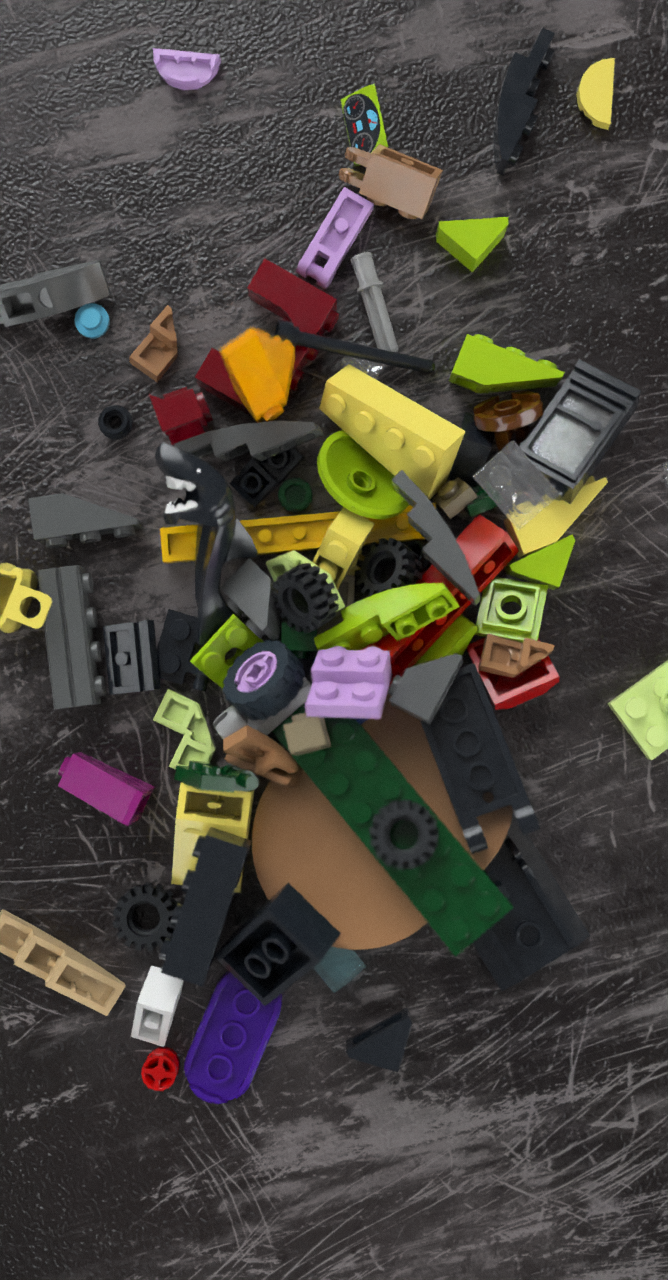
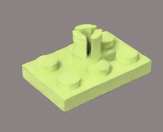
M667 660L607 703L648 760H653L668 749Z

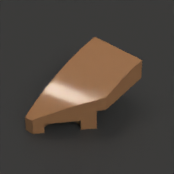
M168 305L150 325V333L129 356L130 364L156 382L161 379L178 356L172 308Z
M487 634L478 670L501 676L515 677L550 655L554 650V645L525 638L523 642H518Z
M248 725L223 739V752L250 763L256 762V775H266V772L272 768H280L287 771V773L298 771L297 761L290 753L273 739Z

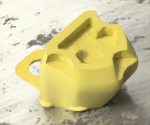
M0 563V630L4 633H13L22 624L39 629L44 625L52 605V598L47 594L36 591L38 578L32 570L18 568L9 563ZM34 597L40 602L41 610L36 617L27 618L25 616Z

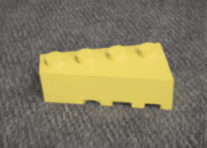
M350 364L326 381L319 409L394 476L403 470L430 500L446 483L466 431Z

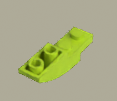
M424 583L393 588L371 595L340 610L343 621L314 637V641L318 650H326L334 646H341L347 650H360L371 643L379 641L389 633L399 641L413 635L417 630L433 621L445 617L449 612L460 606L443 583Z

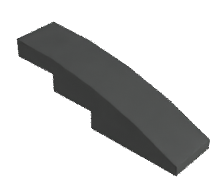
M269 421L247 423L205 432L177 442L175 447L198 458L214 453L215 457L228 461L250 452L252 457L263 461L323 436L324 433L322 428L314 422Z
M401 470L392 479L393 487L413 507L407 514L409 524L429 542L422 549L424 558L475 606L480 602V593L462 550L450 528L428 497Z

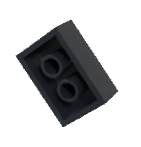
M287 883L231 935L214 957L266 1006L318 965L341 933L290 883Z

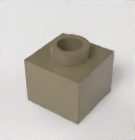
M305 712L292 716V723L283 725L289 751L292 755L298 756L331 747L325 720L322 717L307 716Z

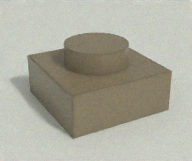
M457 477L454 481L445 483L432 500L444 514L452 519L478 496L468 484Z

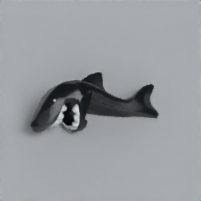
M162 442L156 449L155 459L158 467L166 477L167 486L176 490H182L185 487L186 491L184 500L177 498L175 502H169L166 505L165 511L162 512L164 522L168 525H176L181 519L198 523L195 554V599L198 607V644L204 646L233 614L240 619L226 605L220 591L224 564L234 558L257 557V549L251 536L236 517V507L232 491L225 478L208 462Z

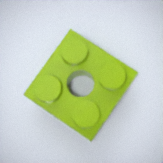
M495 577L483 590L476 625L479 628L475 635L486 637L487 634L518 642H523L525 638L538 641L548 585ZM507 602H516L520 605L521 610L516 614L509 615L504 613L501 608Z
M233 614L190 662L223 689L224 678H226L227 671L234 664L235 659L240 657L246 649L253 647L254 644L264 641ZM232 648H237L236 654L232 658L225 660L226 653Z

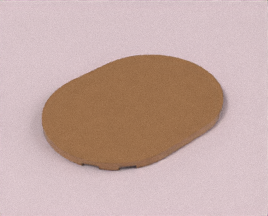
M387 694L380 719H356L484 870L498 853L507 836L513 816L511 805L477 817L488 849L471 854L420 720L392 706L389 701L391 695ZM304 770L297 787L294 789L272 780L268 783L258 804L252 830L254 866L258 880L268 900L287 883H290L341 933L332 947L342 949L366 950L387 946L405 939L428 923ZM486 792L483 795L485 802L489 803L494 799L493 794L490 792Z

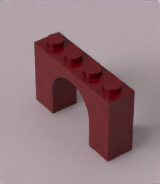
M265 258L247 287L250 300L284 320L293 322L294 326L299 327V331L322 336L325 330L330 332L338 320L339 313L336 312V298ZM296 345V357L290 390H297L305 375V372L302 371L308 360L313 362L320 350ZM211 348L195 375L198 386L252 417L233 389L221 352ZM283 413L276 420H279Z

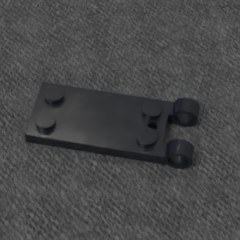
M475 664L460 668L432 723L428 725L422 721L420 722L470 852L475 854L488 849L477 819L479 816L511 805L522 835L540 829V826ZM486 792L493 794L494 799L492 802L488 803L483 800V795Z

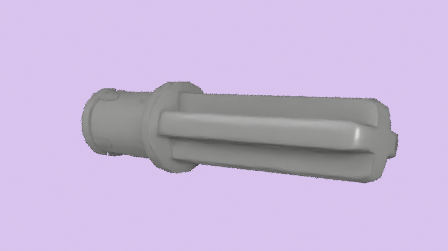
M370 252L360 253L352 257L350 261L358 281L359 288L357 289V294L362 295L377 348L397 352L398 345L381 288L384 286L383 282L378 279L372 254Z

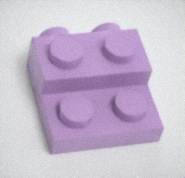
M341 646L319 650L311 669L313 684L305 703L306 715L311 717L380 719L392 677L390 651H382L378 647H368L364 650H347Z

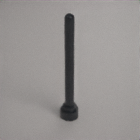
M278 319L273 338L278 336L283 342L286 339L290 340L294 348L298 345L427 374L435 370V363L432 360L299 331V327L294 326L293 322Z

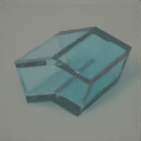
M331 947L323 960L314 969L335 993L356 977L366 965L353 950Z

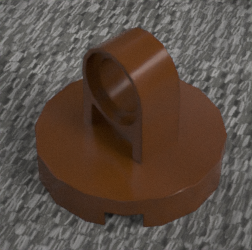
M530 391L511 392L512 399L500 401L499 395L480 402L474 407L475 426L479 430L494 432L497 448L501 454L511 456L529 433L528 424L536 421L543 415L544 407L538 393ZM515 432L516 442L514 447L511 448V437Z

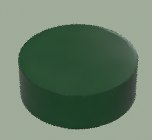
M295 477L287 479L281 484L278 498L281 506L286 511L301 513L311 505L313 494L310 485L305 480Z

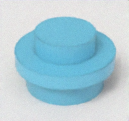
M89 303L83 305L75 315L77 330L87 338L101 337L109 328V315L98 304Z

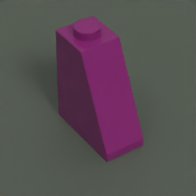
M82 752L74 753L72 757L67 756L58 772V775L62 777L58 784L59 787L126 826L141 818L155 786Z

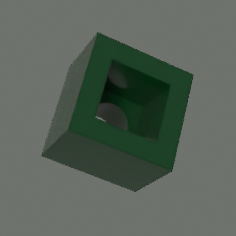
M282 622L281 643H284L297 658L310 659V652H317L314 637L317 636L318 629L304 634V631H295V626L289 627L287 622Z

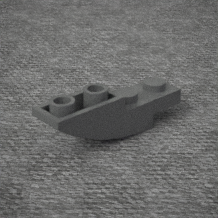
M101 260L36 273L29 279L1 284L0 324L8 327L41 319L110 296L111 290Z

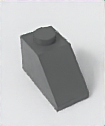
M455 653L407 668L402 677L396 675L388 690V694L391 695L389 700L391 705L430 725L463 664L462 656Z

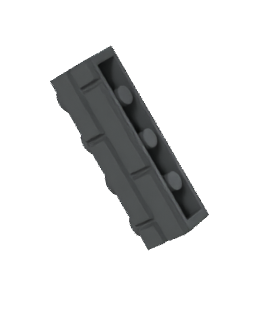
M80 565L37 570L40 592L52 598V605L44 622L54 709L102 704L101 697L106 695V685L103 675L98 676L97 662H101L102 652L99 641H94L92 628L97 627L98 619L95 607H90L88 594L93 593L94 590L91 573H86L85 568Z

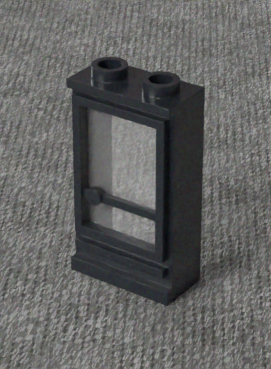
M579 359L574 370L547 406L543 415L537 420L517 450L511 454V472L521 482L526 484L533 483L542 488L550 498L557 501L563 500L571 505L636 411L641 391Z

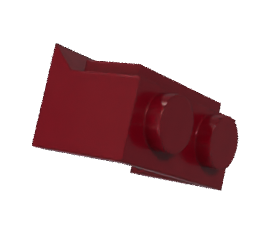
M187 387L164 394V399L149 394L162 432L169 436L172 446H175L177 442L210 431L207 422L213 421V418L202 392L195 394L193 388L188 390Z

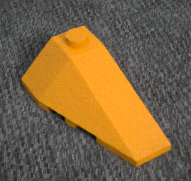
M251 328L220 349L233 389L256 423L264 420L269 422L278 418L284 412L283 407L287 405L296 357L295 348L290 340L286 339L283 342L278 336L271 338L267 332Z

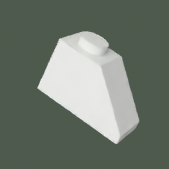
M151 965L137 1001L131 1037L164 1047L184 980L161 973L162 968Z

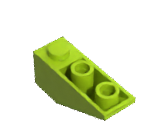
M467 334L449 382L476 393L484 394L557 386L565 372L558 370L557 365L550 361L542 359L535 361L527 358L525 353L517 348L506 347L505 349L494 345L493 340L484 335L475 334L472 336Z

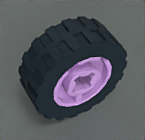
M265 640V642H259L250 649H246L240 657L235 659L234 664L227 671L226 678H224L223 693L226 695L225 698L245 718H250L252 721H257V719L266 720L270 716L274 717L279 714L282 709H286L290 705L289 703L296 698L299 689L303 685L305 671L302 668L304 666L284 643L282 644L278 640Z

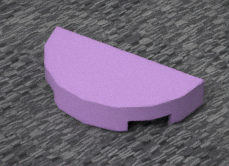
M153 48L155 67L161 78L170 86L181 90H194L208 84L217 74L221 63L220 55Z

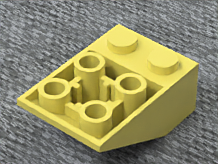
M181 782L175 822L171 884L182 885L188 869L195 870L198 858L192 855L199 835L205 837L211 827L248 839L254 790L246 792L199 790ZM244 867L238 885L234 890L236 893H241Z

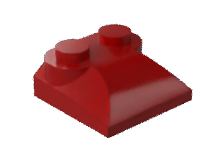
M485 638L469 644L466 648L472 664L474 663L490 704L495 710L510 709L538 697L559 682L560 676L549 656L517 676L507 677L478 670Z

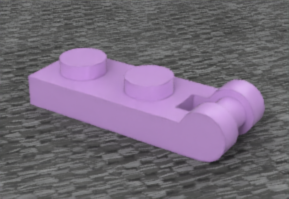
M344 187L301 258L296 273L305 278L307 276L317 280V285L327 289L370 216L374 204ZM318 255L328 260L324 268L314 263Z

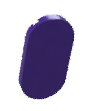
M230 971L220 978L184 1063L185 1076H187V1081L190 1084L189 1087L197 1097L208 1103L222 1104L234 1098L237 1099L247 1091L279 1018L282 994L264 1006Z

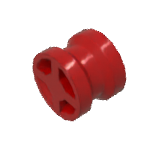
M158 1047L149 1053L141 1070L142 1080L149 1089L163 1091L174 1083L180 1069L178 1054L168 1047Z

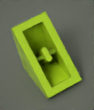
M508 217L439 221L436 242L473 273L504 237L509 224Z
M573 535L565 537L508 565L504 569L507 575L531 583L548 585V589L555 590L561 585L575 539Z

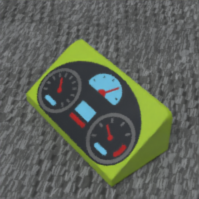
M375 84L367 85L342 98L341 105L350 147H356L369 153L379 144L388 147Z

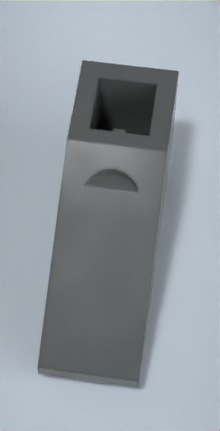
M64 493L28 498L34 540L46 544V548L67 546V540L80 539L81 543L97 542L101 540V535L114 533L116 538L135 535V530L144 529L143 523L137 518Z

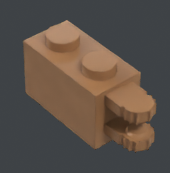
M380 144L371 153L356 147H347L345 152L346 158L367 168L365 174L350 168H341L338 175L339 179L360 188L359 194L367 196V200L374 205H389L398 209V213L406 218L417 219L418 217L423 219L430 208L443 170Z

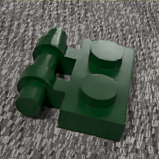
M192 760L189 761V766L176 765L174 779L199 790L246 792L256 789L259 784L258 778L252 771L240 769L234 765L218 767L211 766V763Z

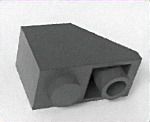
M249 558L220 587L229 597L225 603L238 617L245 613L250 618L245 624L259 638L266 634L272 641L279 640L281 629V616L279 614L282 613L281 608L276 609L274 604L278 601L272 595V592L276 590L273 587L274 582Z

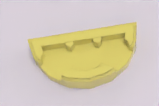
M615 58L602 59L591 65L582 76L576 94L579 110H583L585 116L593 121L592 124L595 127L606 130L611 125Z

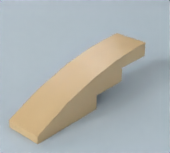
M1 910V953L13 958L14 965L44 979L47 987L108 1016L126 987L124 982L60 940L8 911Z

